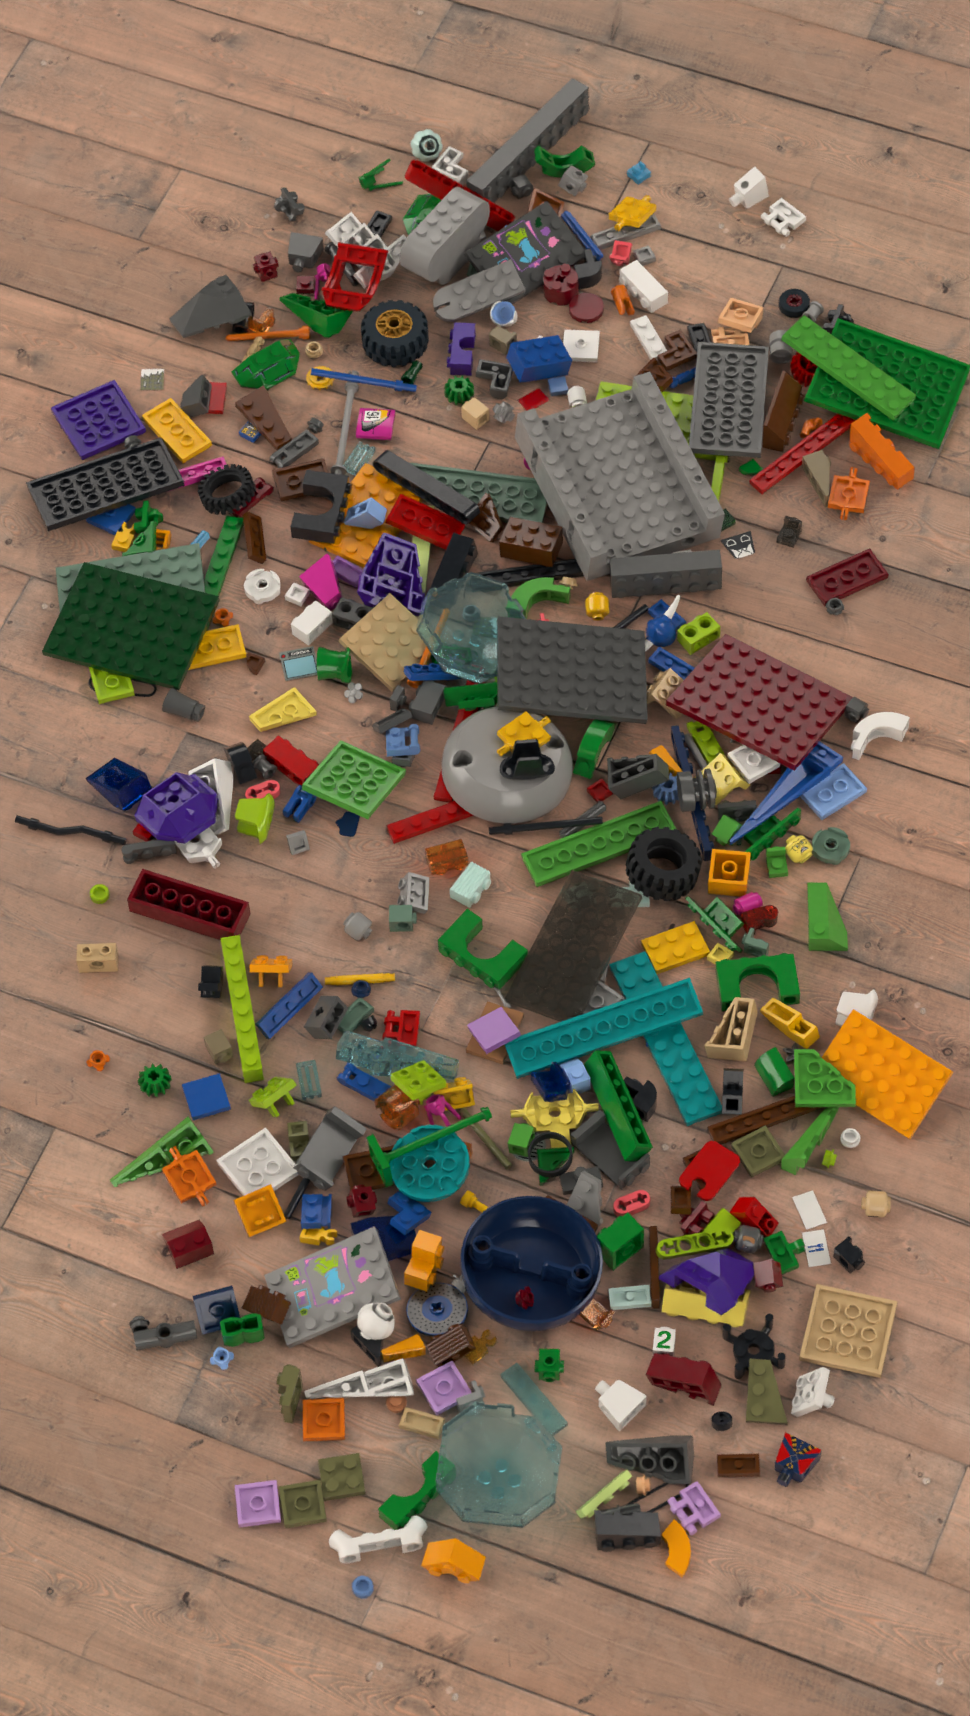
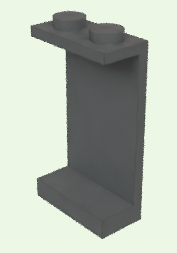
M334 1106L327 1111L293 1168L297 1170L301 1177L308 1178L314 1182L313 1184L317 1188L326 1191L334 1184L332 1180L344 1162L343 1156L349 1154L357 1139L364 1135L367 1128Z
M600 1109L571 1134V1144L596 1167L599 1166V1170L621 1190L626 1185L630 1186L640 1173H645L650 1167V1155L648 1153L637 1162L624 1160L612 1130L605 1122V1114Z

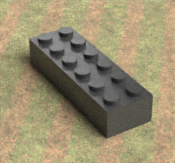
M720 550L610 558L612 598L722 589Z

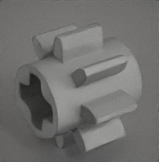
M505 401L501 404L496 403L493 408L494 418L502 423L508 420L511 422L515 416L513 412L514 407Z

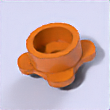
M220 608L215 612L212 622L227 627L230 619L233 618V613L225 608Z
M95 1050L90 1054V1059L86 1063L87 1066H92L97 1071L104 1070V1065L110 1061V1057L102 1051Z

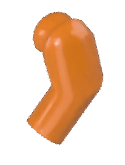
M819 417L806 420L800 432V437L805 439L811 431L817 430L823 425V420Z

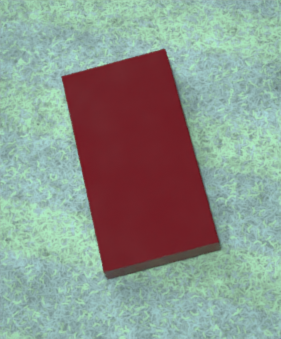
M869 548L807 576L806 581L825 607L830 599H843L887 579L889 574Z

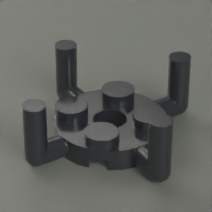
M772 1314L765 1316V1325L761 1331L747 1329L738 1337L731 1334L730 1324L723 1325V1339L733 1344V1354L737 1362L734 1373L736 1379H741L746 1370L749 1371L750 1359L771 1360L773 1366L779 1369L785 1367L786 1355L781 1352L777 1358L774 1357V1342L768 1336L773 1328L774 1317ZM750 1347H757L759 1353L755 1355L750 1354L748 1349Z

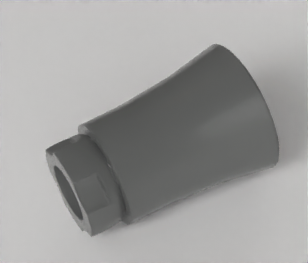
M174 688L169 690L162 706V712L178 715L196 722L202 719L205 711V705L189 698Z

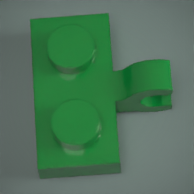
M782 1231L763 1238L771 1258L781 1263L782 1275L799 1268V1263L794 1254H800L805 1251V1244L802 1238L788 1244Z

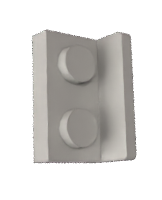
M408 872L399 881L398 889H400V895L397 905H412L413 911L425 914L428 911L429 877Z

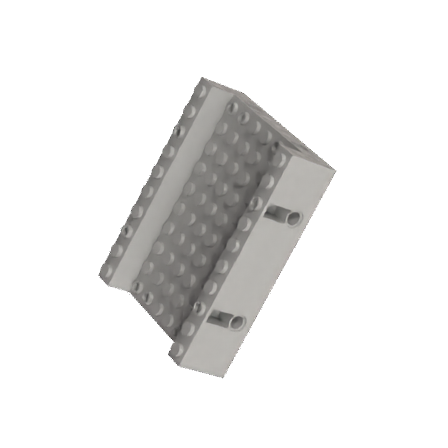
M651 372L634 376L632 389L552 415L539 418L535 408L518 413L515 440L558 525L563 527V535L586 581L610 574V558L671 554L720 538L725 513Z

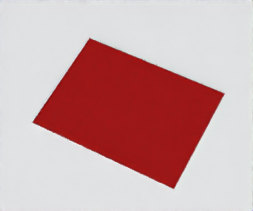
M538 388L517 401L527 411L533 408L536 409L550 400Z

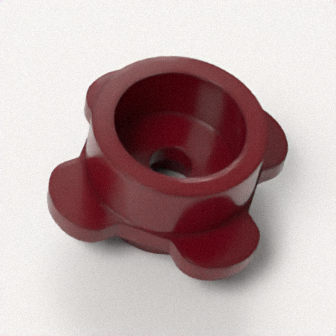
M529 1287L517 1291L515 1299L519 1307L525 1310L528 1306L534 1305V1296Z

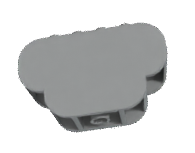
M460 187L453 188L405 239L400 251L401 266L430 282L436 281L441 285L447 284L468 262V259L464 256L465 252L479 244L480 233L485 228L489 219V203Z

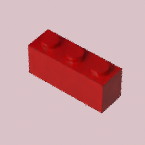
M279 735L263 749V754L267 757V761L274 764L278 771L298 786L303 785L319 766L316 760L308 758L301 749H296L289 740L283 739Z

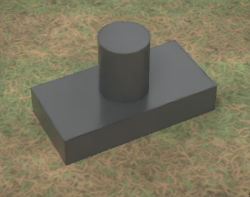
M599 1166L587 1169L577 1167L575 1171L560 1175L559 1179L563 1195L572 1194L582 1171H586L600 1179L603 1188Z

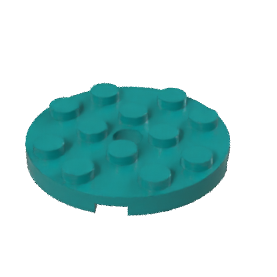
M439 1125L416 1127L410 1130V1133L402 1139L400 1137L392 1151L445 1127ZM454 1132L391 1160L389 1165L394 1184L405 1196L416 1201L435 1202L453 1195L461 1188L469 1173L470 1157L465 1143ZM427 1160H434L435 1164L432 1167L427 1168L424 1166Z

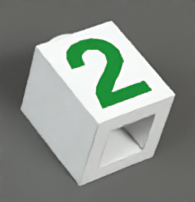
M669 1327L655 1328L653 1354L667 1353L674 1357L676 1329Z

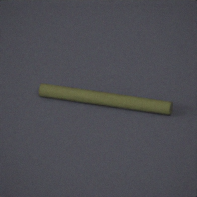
M462 1108L459 1111L464 1119L472 1116L466 1108ZM478 1123L470 1125L505 1169H510L512 1163Z

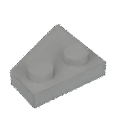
M582 1171L567 1203V1206L597 1223L598 1226L603 1222L600 1207L602 1206L600 1194L602 1190L601 1180L586 1171Z

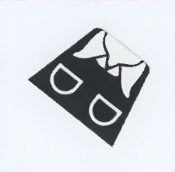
M751 531L720 540L735 559L755 553Z

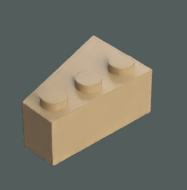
M734 998L723 1015L722 1022L715 1028L710 1041H707L705 1044L708 1058L747 1062L758 1012L755 999Z

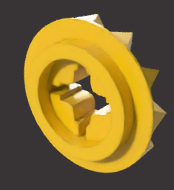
M325 366L314 367L315 369L332 371ZM311 369L306 375L307 383L312 389H327L329 385H333L335 380L323 377L324 380L318 381L317 378L320 379L321 377L311 375Z

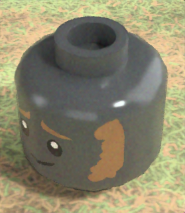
M742 1225L739 1230L734 1231L733 1242H735L737 1250L753 1254L756 1250L761 1249L763 1235H761L760 1229Z

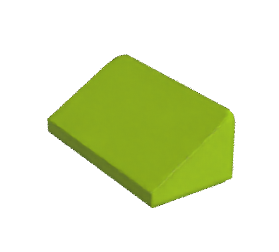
M721 1208L702 1232L726 1228L734 1233L741 1223L726 1209ZM722 1234L719 1239L714 1240V1245L718 1240H723L726 1243L728 1237H724ZM700 1238L705 1247L710 1245L707 1238Z

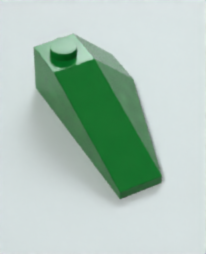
M295 293L280 297V301L305 324L309 325L314 332L326 338L340 333L353 312L330 308L326 305L325 300L311 301V297Z

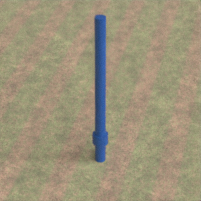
M315 368L311 369V375L393 388L394 391L416 392L417 385L403 383L400 380L395 382Z

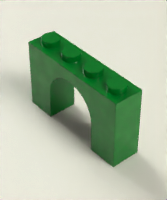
M466 909L438 939V950L443 956L454 960L455 964L459 967L467 969L473 977H479L488 987H496L500 990L528 960V950L512 939L495 957L480 959L469 953L467 947L483 929L482 918Z
M781 953L774 956L762 955L755 958L743 957L735 960L723 959L716 961L715 972L722 1012L727 1011L735 997L741 998L739 985L744 978L753 974L766 975L775 982L780 1002L786 1005L800 1004V990L794 954Z

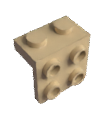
M670 668L664 672H658L653 678L654 683L647 687V704L656 701L677 719L682 713L666 706V700L684 680Z

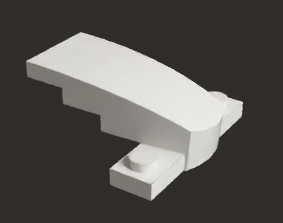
M352 212L325 233L336 246L340 242L388 250L380 281L389 278L394 273L400 262V251L406 239L403 234L387 247L379 235H374L365 223L361 224ZM356 264L360 270L353 276L365 289L369 286L374 267Z

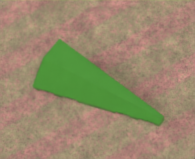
M826 1107L782 1158V1170L796 1175L799 1168L804 1169L815 1146L821 1145L840 1107Z
M188 1116L111 1178L110 1182L114 1187H117L119 1184L128 1181L132 1182L139 1177L161 1172L163 1167L171 1164L174 1160L169 1152V1149H173L174 1146L177 1147L181 1156L190 1154L195 1150L199 1152L200 1156L213 1154L214 1151Z

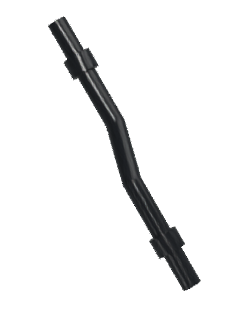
M18 815L15 818V823L28 826L29 829L35 831L38 829L58 836L84 833L100 838L104 842H114L123 846L127 841L126 838L113 835V832L107 830L103 832L84 825L58 828L41 823L35 818L28 819Z

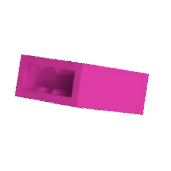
M326 554L299 577L304 586L310 589V592L324 607L332 611L339 603L342 593L334 563L330 556Z

